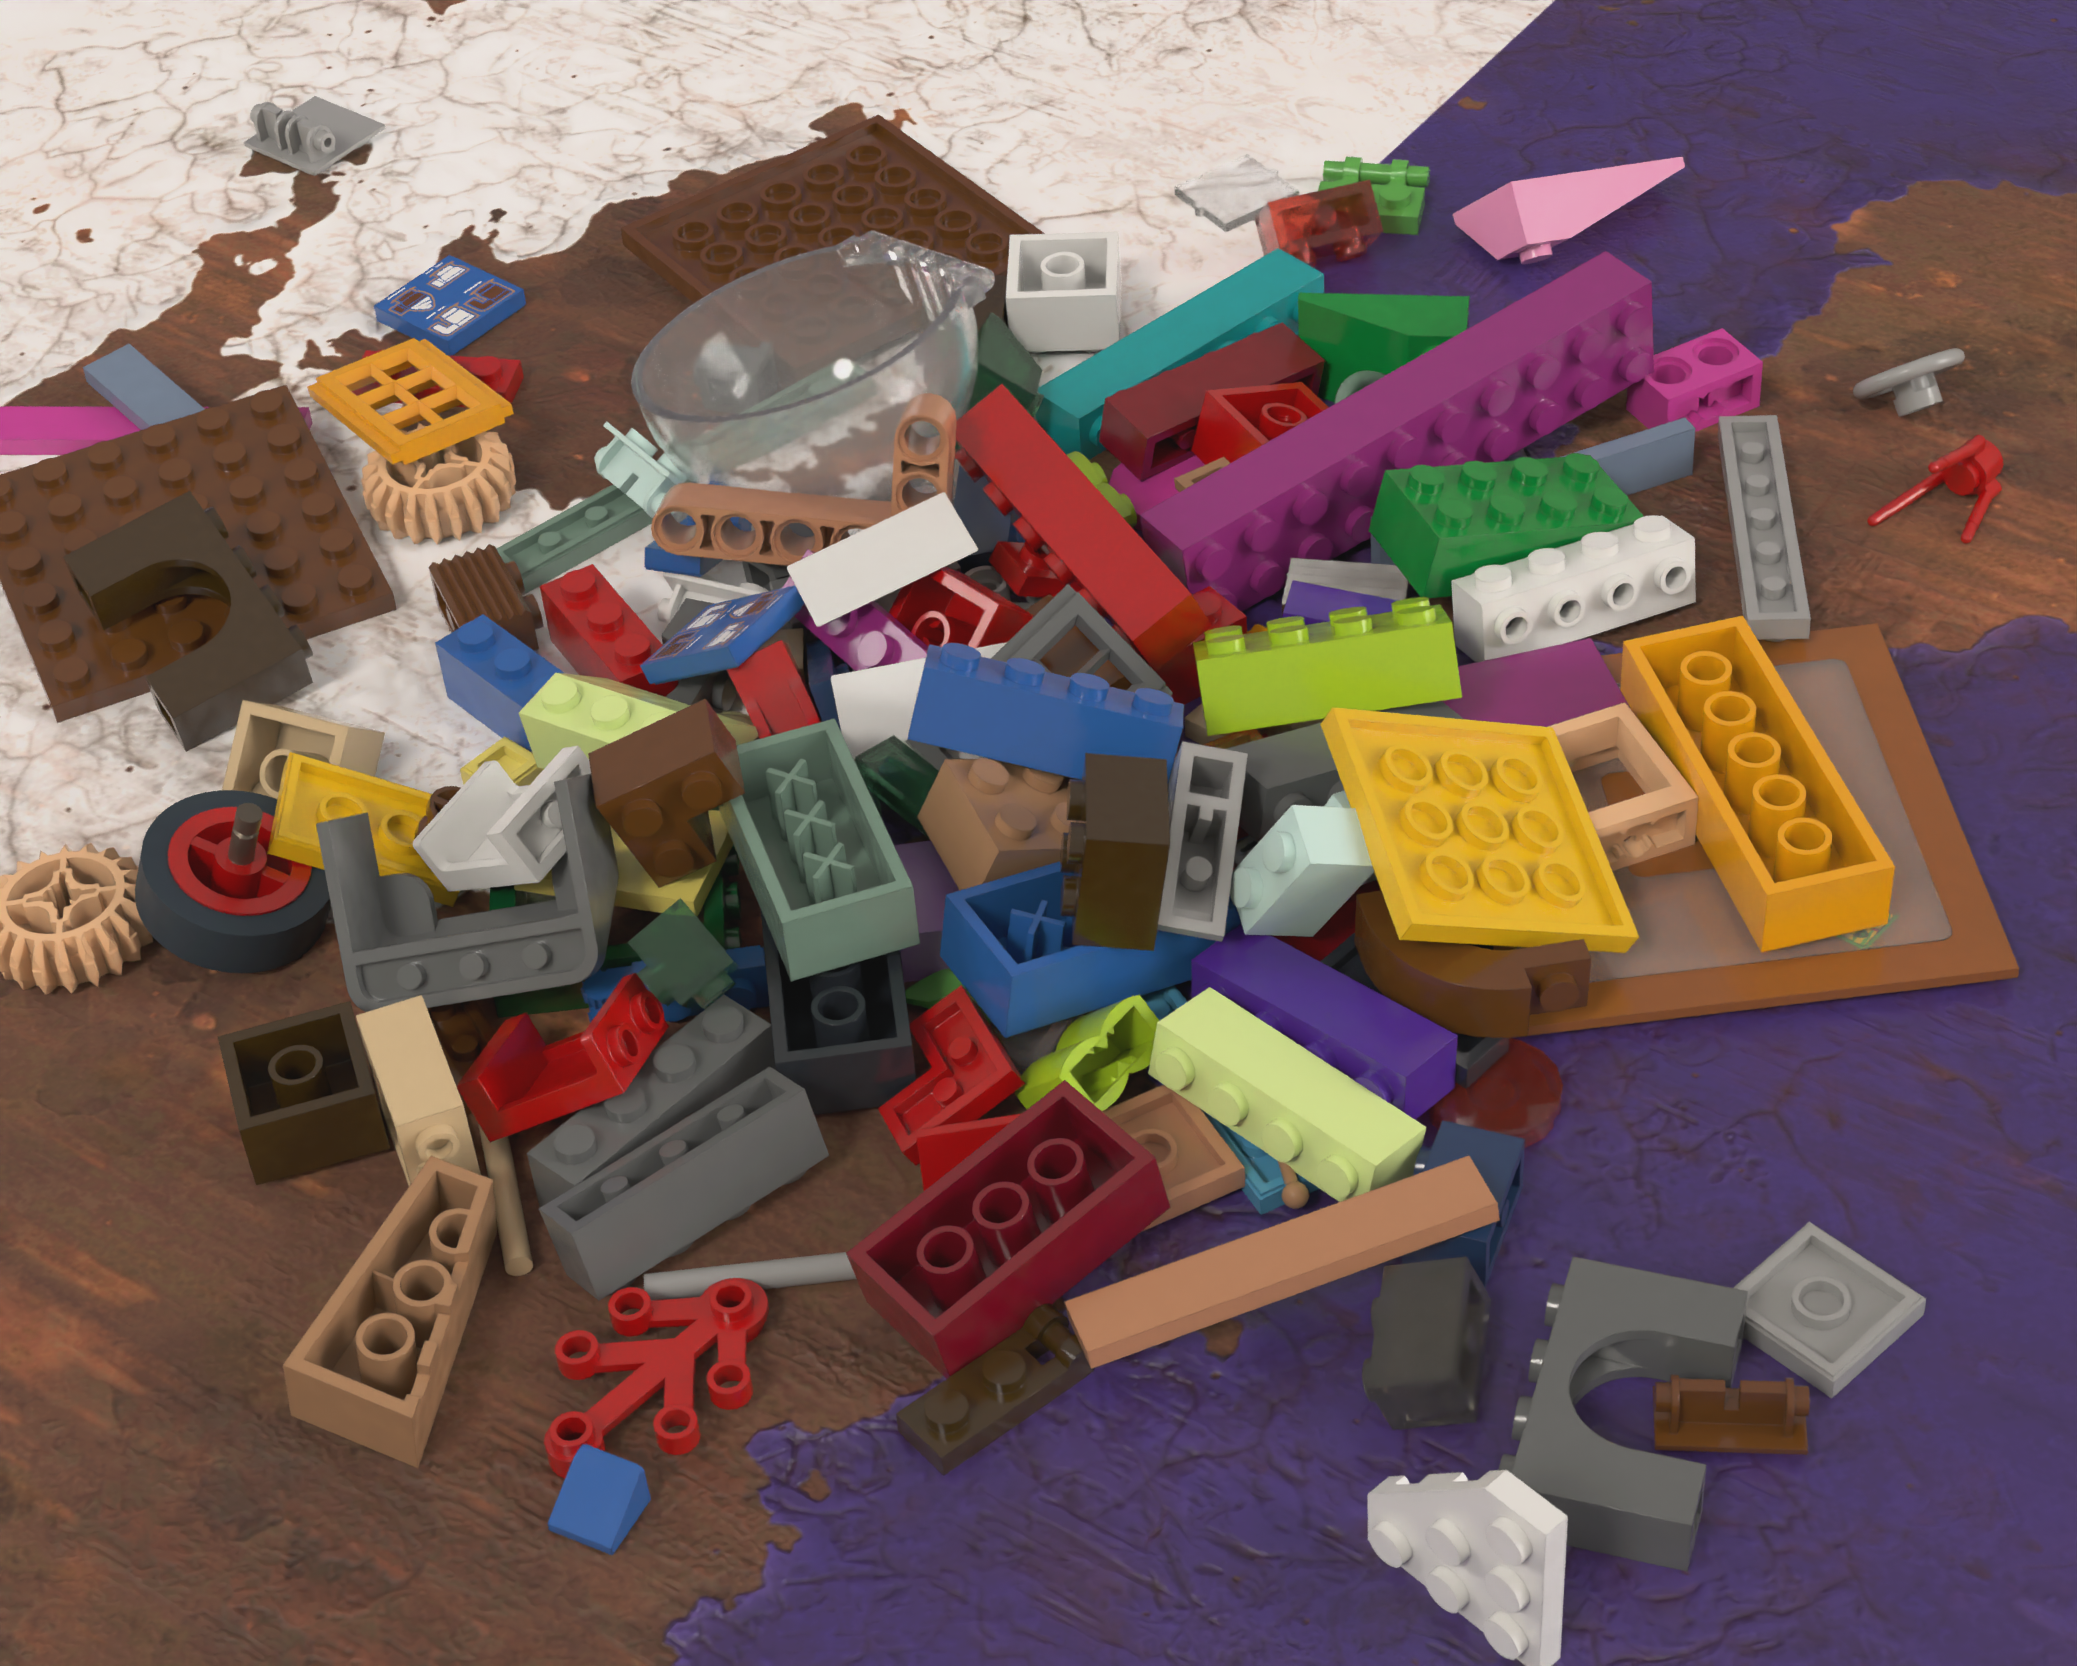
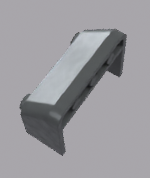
M591 773L554 782L567 850L552 868V882L556 900L438 919L433 894L422 879L409 873L379 875L368 812L316 823L346 986L354 1004L364 1012H368L422 995L426 1007L429 1008L571 985L596 974L603 965L606 956L619 871L610 824L596 808Z

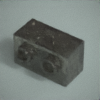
M1467 1257L1384 1266L1380 1297H1375L1371 1304V1322L1374 1330L1371 1357L1366 1358L1363 1362L1362 1382L1369 1401L1377 1404L1393 1430L1477 1422L1491 1298Z

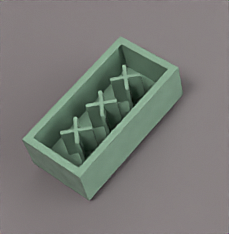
M835 718L737 745L745 794L719 805V811L791 981L920 944L913 885Z

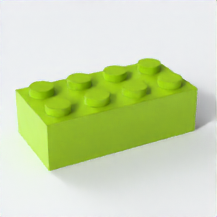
M1417 597L1391 603L1392 612L1367 615L1366 607H1350L1329 612L1330 621L1305 625L1304 617L1293 616L1268 621L1266 623L1268 631L1242 634L1241 626H1226L1207 630L1204 632V641L1193 642L1207 736L1324 719L1332 707L1377 711L1462 698L1452 621L1440 604L1430 606L1429 598Z

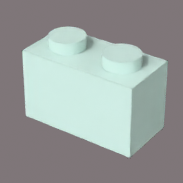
M1292 805L1233 870L1230 896L1233 904L1237 907L1245 935L1313 937L1374 873L1356 808Z

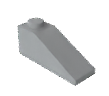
M1182 741L1168 782L1170 849L1157 930L1222 942L1226 926L1248 753Z

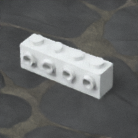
M1651 515L1641 517L1632 525L1610 532L1589 533L1581 541L1555 549L1542 548L1535 550L1526 558L1504 565L1480 567L1474 574L1451 581L1455 646L1475 662H1481L1573 642L1695 603V538L1663 515Z

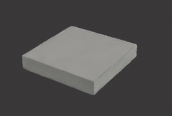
M1811 1222L1802 1227L1734 1287L1735 1289L1748 1291L1743 1338L1830 1398H1833L1917 1322L1924 1315L1926 1303L1925 1297Z

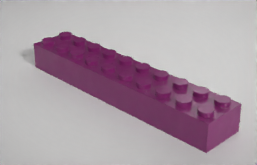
M1604 251L1140 514L1145 543L1191 594L1211 586L1243 612L1285 587L1291 558L1330 561L1359 543L1368 540L1371 537L1369 532L1371 517L1373 516L1385 470L1409 469L1416 465L1432 467L1462 465L1468 461L1484 463L1503 461L1584 412L1596 407L1608 398L1641 381L1646 375L1653 373L1652 282L1609 252Z

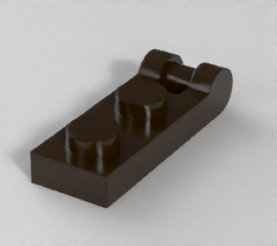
M1050 1303L1043 1304L1030 1313L1021 1329L897 1412L898 1432L944 1476L1086 1378L1095 1368H1090L1076 1334L1068 1329V1318ZM1048 1351L1055 1355L1054 1358L1044 1365H1041L1036 1360Z

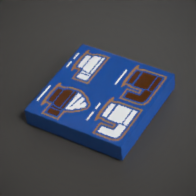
M449 255L375 304L374 310L378 322L418 341L426 339L446 355L453 356L525 306L526 300L524 289Z
M794 585L708 605L641 664L640 667L650 684L655 683V685L739 667L794 617L805 603Z

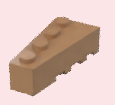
M430 1156L283 1364L291 1416L419 1468L497 1234L492 1179Z

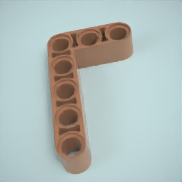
M933 393L919 394L907 403L894 437L891 502L691 482L679 483L671 487L661 501L652 520V536L659 547L666 552L676 555L789 566L801 560L807 549L818 552L850 537L848 533L850 529H867L942 492L946 493L952 504L957 423L955 410L949 401ZM919 421L931 423L937 428L940 435L929 438L921 436L914 430L912 424ZM916 478L928 480L937 491L926 494L918 492L909 481ZM681 511L687 513L692 517L696 525L686 526L680 524L674 519L671 512ZM730 518H744L753 525L755 530L747 532L739 530L732 524ZM789 524H805L812 530L814 536H799L791 530Z

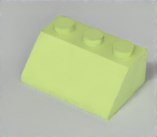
M555 673L522 708L519 716L537 767L544 769L562 748L579 746L589 759L588 753L691 705L608 678ZM717 714L736 740V745L754 741L758 737L756 726Z

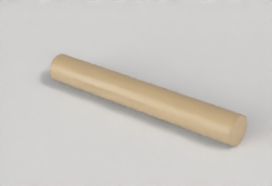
M479 1125L488 1178L493 1180L497 1228L505 1270L512 1276L525 1275L532 1270L533 1261L509 1136L489 1142Z

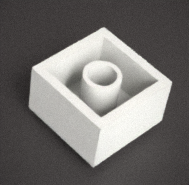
M1118 231L1010 235L1006 287L1010 353L1029 352L1043 354L1049 351L1072 350L1098 352L1120 340L1122 284Z

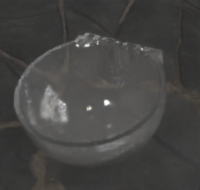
M869 231L861 237L853 235L836 246L790 257L744 275L688 307L663 327L642 351L632 372L631 386L633 395L659 447L667 458L692 483L889 502L892 498L894 437L907 403L919 394L933 393L942 396L950 402L955 410L956 420L969 409L977 378L979 355L977 319L973 306L986 299L985 293L993 287L995 275L988 268L962 261L958 258L876 231ZM919 421L912 424L914 430L921 436L929 438L940 435L937 428L931 423ZM922 478L912 479L909 482L913 486Z

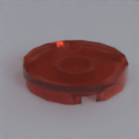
M1509 1038L1508 1051L1467 1089L1455 1082V1088L1429 1108L1427 1112L1430 1122L1438 1130L1442 1120L1523 1138L1525 1139L1524 1148L1545 1138L1554 1127V1119L1559 1115L1562 1108L1563 1083L1557 1066L1542 1050L1519 1039Z

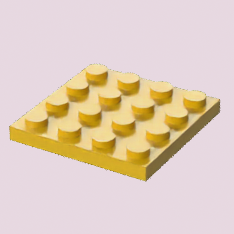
M1332 707L1320 725L1350 807L1356 808L1370 860L1399 940L1534 947L1584 939L1588 951L1626 953L1639 938L1638 932L1553 727Z

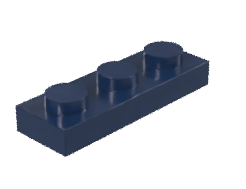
M818 638L806 642L809 686L822 722L835 718L841 731L831 676L853 672V668Z

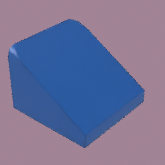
M582 1444L573 1457L547 1523L549 1531L613 1556L651 1500L644 1469L634 1462L587 1444Z

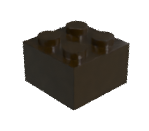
M1085 753L1082 780L1070 779L1068 786L1066 818L1076 822H1070L1069 832H1063L1060 873H1072V876L1063 875L1060 916L1072 917V945L1154 951L1170 849L1167 759Z
M351 1001L218 1036L239 1132L256 1185L390 1149Z

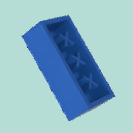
M1059 861L946 894L940 957L1004 1038L1109 1006L1135 995L1141 996L1192 980V959L1216 941L1157 930L1154 951L1072 945V917L1060 916L1063 875L1072 876V873H1060ZM1230 895L1224 936L1241 924L1237 907L1233 904Z

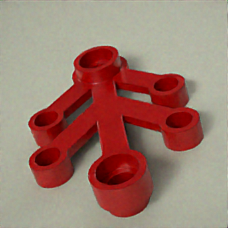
M729 1278L712 1284L700 1297L651 1300L649 1294L641 1288H623L614 1293L608 1302L612 1327L620 1335L637 1336L654 1327H689L677 1337L669 1339L598 1344L596 1337L584 1330L571 1331L560 1337L555 1345V1354L561 1374L568 1379L583 1380L593 1376L595 1373L636 1371L585 1413L570 1411L559 1415L553 1420L544 1437V1445L552 1471L565 1479L573 1457L582 1444H587L606 1452L603 1437L662 1387H664V1408L656 1414L653 1421L657 1444L663 1452L670 1455H682L693 1450L698 1445L701 1437L697 1415L694 1411L696 1359L716 1342L718 1343V1362L707 1373L710 1399L715 1406L725 1410L738 1409L747 1404L753 1395L750 1370L746 1365L747 1343L760 1334L769 1314L767 1295L761 1286L748 1279ZM630 1309H640L635 1314H622L623 1312ZM587 1352L583 1357L569 1358L574 1353ZM728 1381L740 1382L731 1388L720 1387ZM675 1426L687 1427L685 1430L679 1433L667 1432L670 1428Z

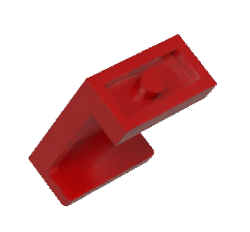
M632 973L621 979L585 1031L549 1045L545 1044L527 1012L505 1020L456 1087L489 1142H493L625 1093L669 1025L665 1020L664 1011L659 999L654 993L647 990L637 973Z

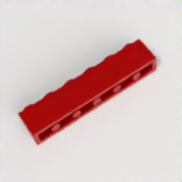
M1003 384L998 386L957 420L956 442L961 449L955 453V459L974 483L983 476L989 484L982 489L1004 517L1012 511L1019 516L1012 524L1034 552L1043 545L1050 553L1043 560L1064 586L1070 585L1075 581L1081 588L1078 591L1079 594L1103 618H1108L1113 624L1112 628L1155 672L1213 626L1189 590Z

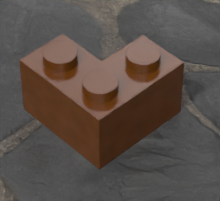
M706 699L588 753L596 808L659 888L717 861L708 810L745 794L736 740Z

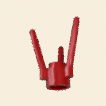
M1976 435L1961 447L1931 462L1928 470L1933 474L1870 515L1867 519L1868 525L1872 527L1877 526L1940 484L1945 483L1955 494L1962 496L1978 495L1960 537L1962 543H1970L1982 522L1991 500L2002 490L2001 484L1995 479L2002 472L2004 465L1999 449L1982 435Z

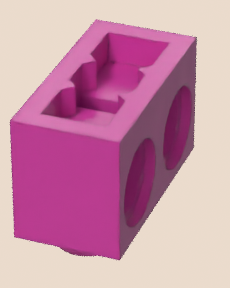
M1721 328L1654 355V372L1646 375L1641 381L1627 387L1626 409L1648 429L1686 418L1695 427V432L1718 423L1719 416H1736L1759 407L1763 361Z

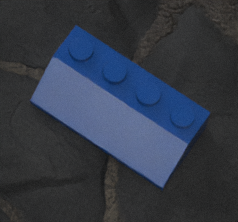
M946 643L942 647L929 644L907 739L1082 780L1085 753L1167 759V782H1169L1183 729L1184 704L1174 702L1170 695L1155 689L1139 688L1135 692L1109 687L1110 685L1106 680L1092 674L1075 673L1071 677L1045 672V668L1042 665L1028 659L1011 658L1007 662L981 657V653L978 650L964 644Z

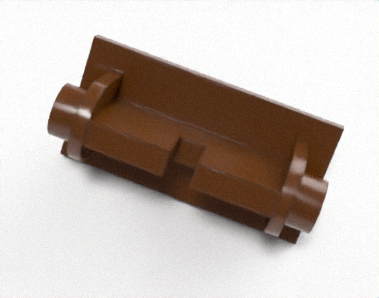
M1671 1374L1670 1382H1655V1386H1653L1655 1450L1808 1455L1806 1416H1809L1810 1408L1809 1386H1794L1793 1378H1785L1784 1381L1740 1380L1739 1388H1725V1380L1680 1379L1679 1375Z

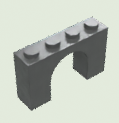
M1572 1256L1565 1285L1552 1283L1545 1311V1326L1552 1327L1549 1340L1536 1339L1529 1367L1528 1379L1529 1382L1536 1383L1533 1397L1524 1395L1519 1397L1512 1429V1439L1520 1441L1516 1456L1503 1454L1499 1470H1508L1568 1516L1566 1545L1688 1572L1702 1514L1706 1464L1614 1444L1600 1437L1587 1427L1576 1413L1574 1407L1585 1394L1599 1385L1628 1377H1646L1670 1382V1375L1674 1374L1679 1375L1680 1379L1725 1380V1388H1732L1744 1336L1748 1291Z

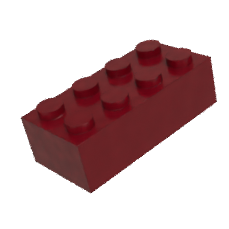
M1064 1080L850 1249L846 1255L866 1302L947 1379L1021 1329L1027 1317L1037 1307L1048 1303L1053 1304L1171 1207L1155 1156Z

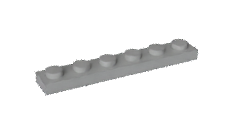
M1777 415L1719 416L1718 442L1743 617L1757 640L1764 639L1771 642H1780L1787 639H1809L1811 617Z

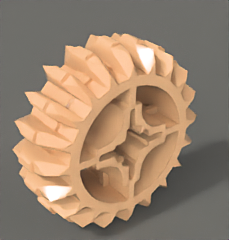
M418 422L417 429L411 430L409 432L404 430L400 431L403 434L408 435L427 426H424ZM485 431L406 465H403L401 462L392 465L377 451H373L367 454L368 464L362 468L363 497L366 509L370 510L371 518L377 521L380 530H391L395 539L410 536L414 544L429 538L433 539L438 545L443 538L455 537L460 541L461 535L468 531L481 533L483 523L499 522V512L511 508L510 498L516 494V477L512 455L508 453L507 444L500 441L497 432Z
M89 843L80 851H72L65 844L60 853L47 855L40 850L38 860L30 864L17 861V870L14 875H1L0 972H2L5 980L14 979L23 990L37 985L45 995L51 993L58 986H65L72 994L78 984L90 981L98 987L101 976L107 973L122 975V964L124 961L135 962L141 960L140 948L152 943L153 938L143 924L136 907L135 885L138 866L135 865L132 857H120L114 847L98 852L93 844Z

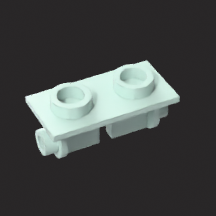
M606 422L603 426L615 437L608 446L602 447L596 453L594 459L596 470L600 476L609 480L653 518L668 490L679 483H684L690 475L664 453L655 461L652 457L658 449L633 428L624 436Z

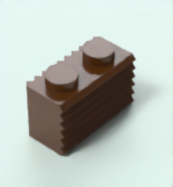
M488 544L485 550L477 547L474 553L466 551L462 557L455 554L451 561L444 558L440 564L432 562L429 566V572L436 603L451 633L484 614L532 650H539L535 630L544 627L543 618L534 595L522 596L525 594V587L515 561L504 563L496 547Z

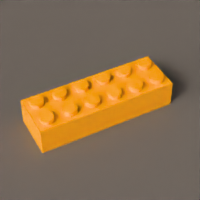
M1738 616L1623 641L1620 690L1635 716L1699 797L1696 836L1761 953L1888 924L1895 865L1745 618Z

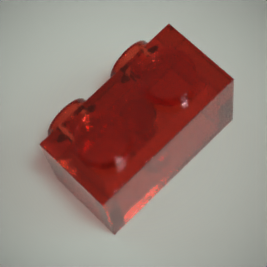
M1370 180L1270 201L1266 203L1254 218L1264 256L1279 248L1311 267L1317 264V258L1335 255L1337 262L1361 257L1368 253L1366 247H1369L1384 232Z

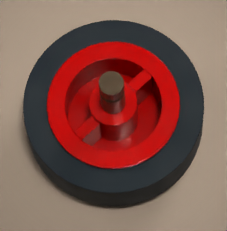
M237 790L204 792L174 803L152 822L142 844L135 885V901L143 924L150 934L168 951L185 961L203 968L227 973H255L289 964L309 951L318 941L325 929L331 906L325 870L267 854L277 799L258 793Z

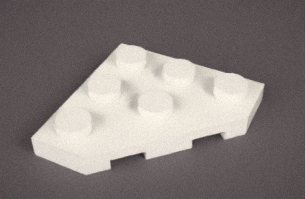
M1508 1470L1488 1471L1479 1480L1468 1481L1463 1472L1429 1474L1420 1483L1413 1484L1409 1483L1406 1476H1389L1368 1493V1541L1376 1554L1385 1563L1394 1568L1401 1566L1426 1586L1429 1594L1440 1607L1450 1613H1460L1484 1632L1490 1645L1503 1657L1510 1660L1517 1659L1525 1666H1552L1560 1659L1567 1515Z

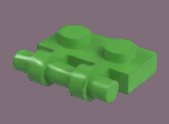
M1346 156L1345 161L1325 160L1323 181H1320L1312 210L1313 228L1418 235L1425 207V187L1428 188L1430 167L1410 166L1409 160L1393 159L1392 164L1363 163L1362 157Z

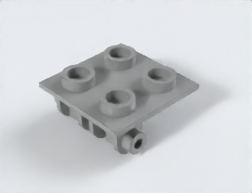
M317 96L312 97L292 111L286 110L284 112L283 109L278 108L271 102L256 104L251 110L250 118L254 122L256 135L246 140L244 145L247 148L316 176L328 170L332 164L354 149L365 145L369 139L386 129V127L381 122Z

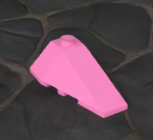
M1683 157L1512 181L1453 213L1455 225L1497 260L1519 257L1521 264H1531L1553 256L1552 247L1572 238L1684 168L1685 164Z

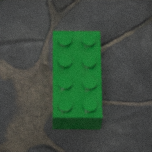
M1572 453L1566 457L1541 459L1520 457L1515 461L1488 463L1468 461L1462 465L1435 467L1416 465L1409 469L1385 470L1369 532L1420 597L1437 598L1452 596L1451 581L1474 574L1480 567L1504 565L1526 558L1531 552L1538 549H1555L1578 542L1589 533L1610 532L1634 524L1637 519L1644 516L1591 455Z

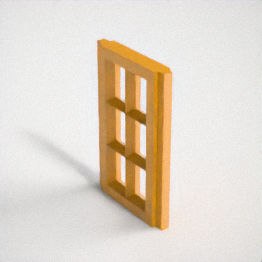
M415 338L407 340L316 377L317 383L307 387L311 398L392 465L398 462L406 465L502 425L505 423V417L514 414L510 402L426 339L421 341ZM410 367L418 370L395 381L389 377ZM374 382H378L381 385L358 396L352 392ZM435 385L443 389L420 400L413 396V394ZM399 400L406 405L382 416L375 411ZM461 404L468 409L446 419L437 415ZM423 420L430 424L408 435L400 431Z

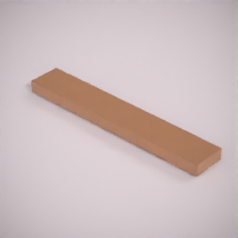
M1466 1156L1067 1300L1064 1303L1068 1319L1092 1369L1499 1221L1498 1203L1471 1157Z

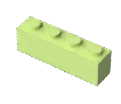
M1211 987L1157 1022L1148 1074L1274 1159L1289 1165L1297 1174L1326 1192L1329 1196L1341 1202L1413 1176L1416 1159L1422 1147L1426 1131L1424 1125Z

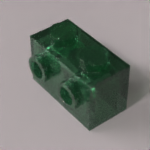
M681 898L627 942L647 965L637 975L655 997L667 1007L676 1000L680 1006L687 1009L696 1002L701 1008L706 1009L736 985L729 975L739 965Z

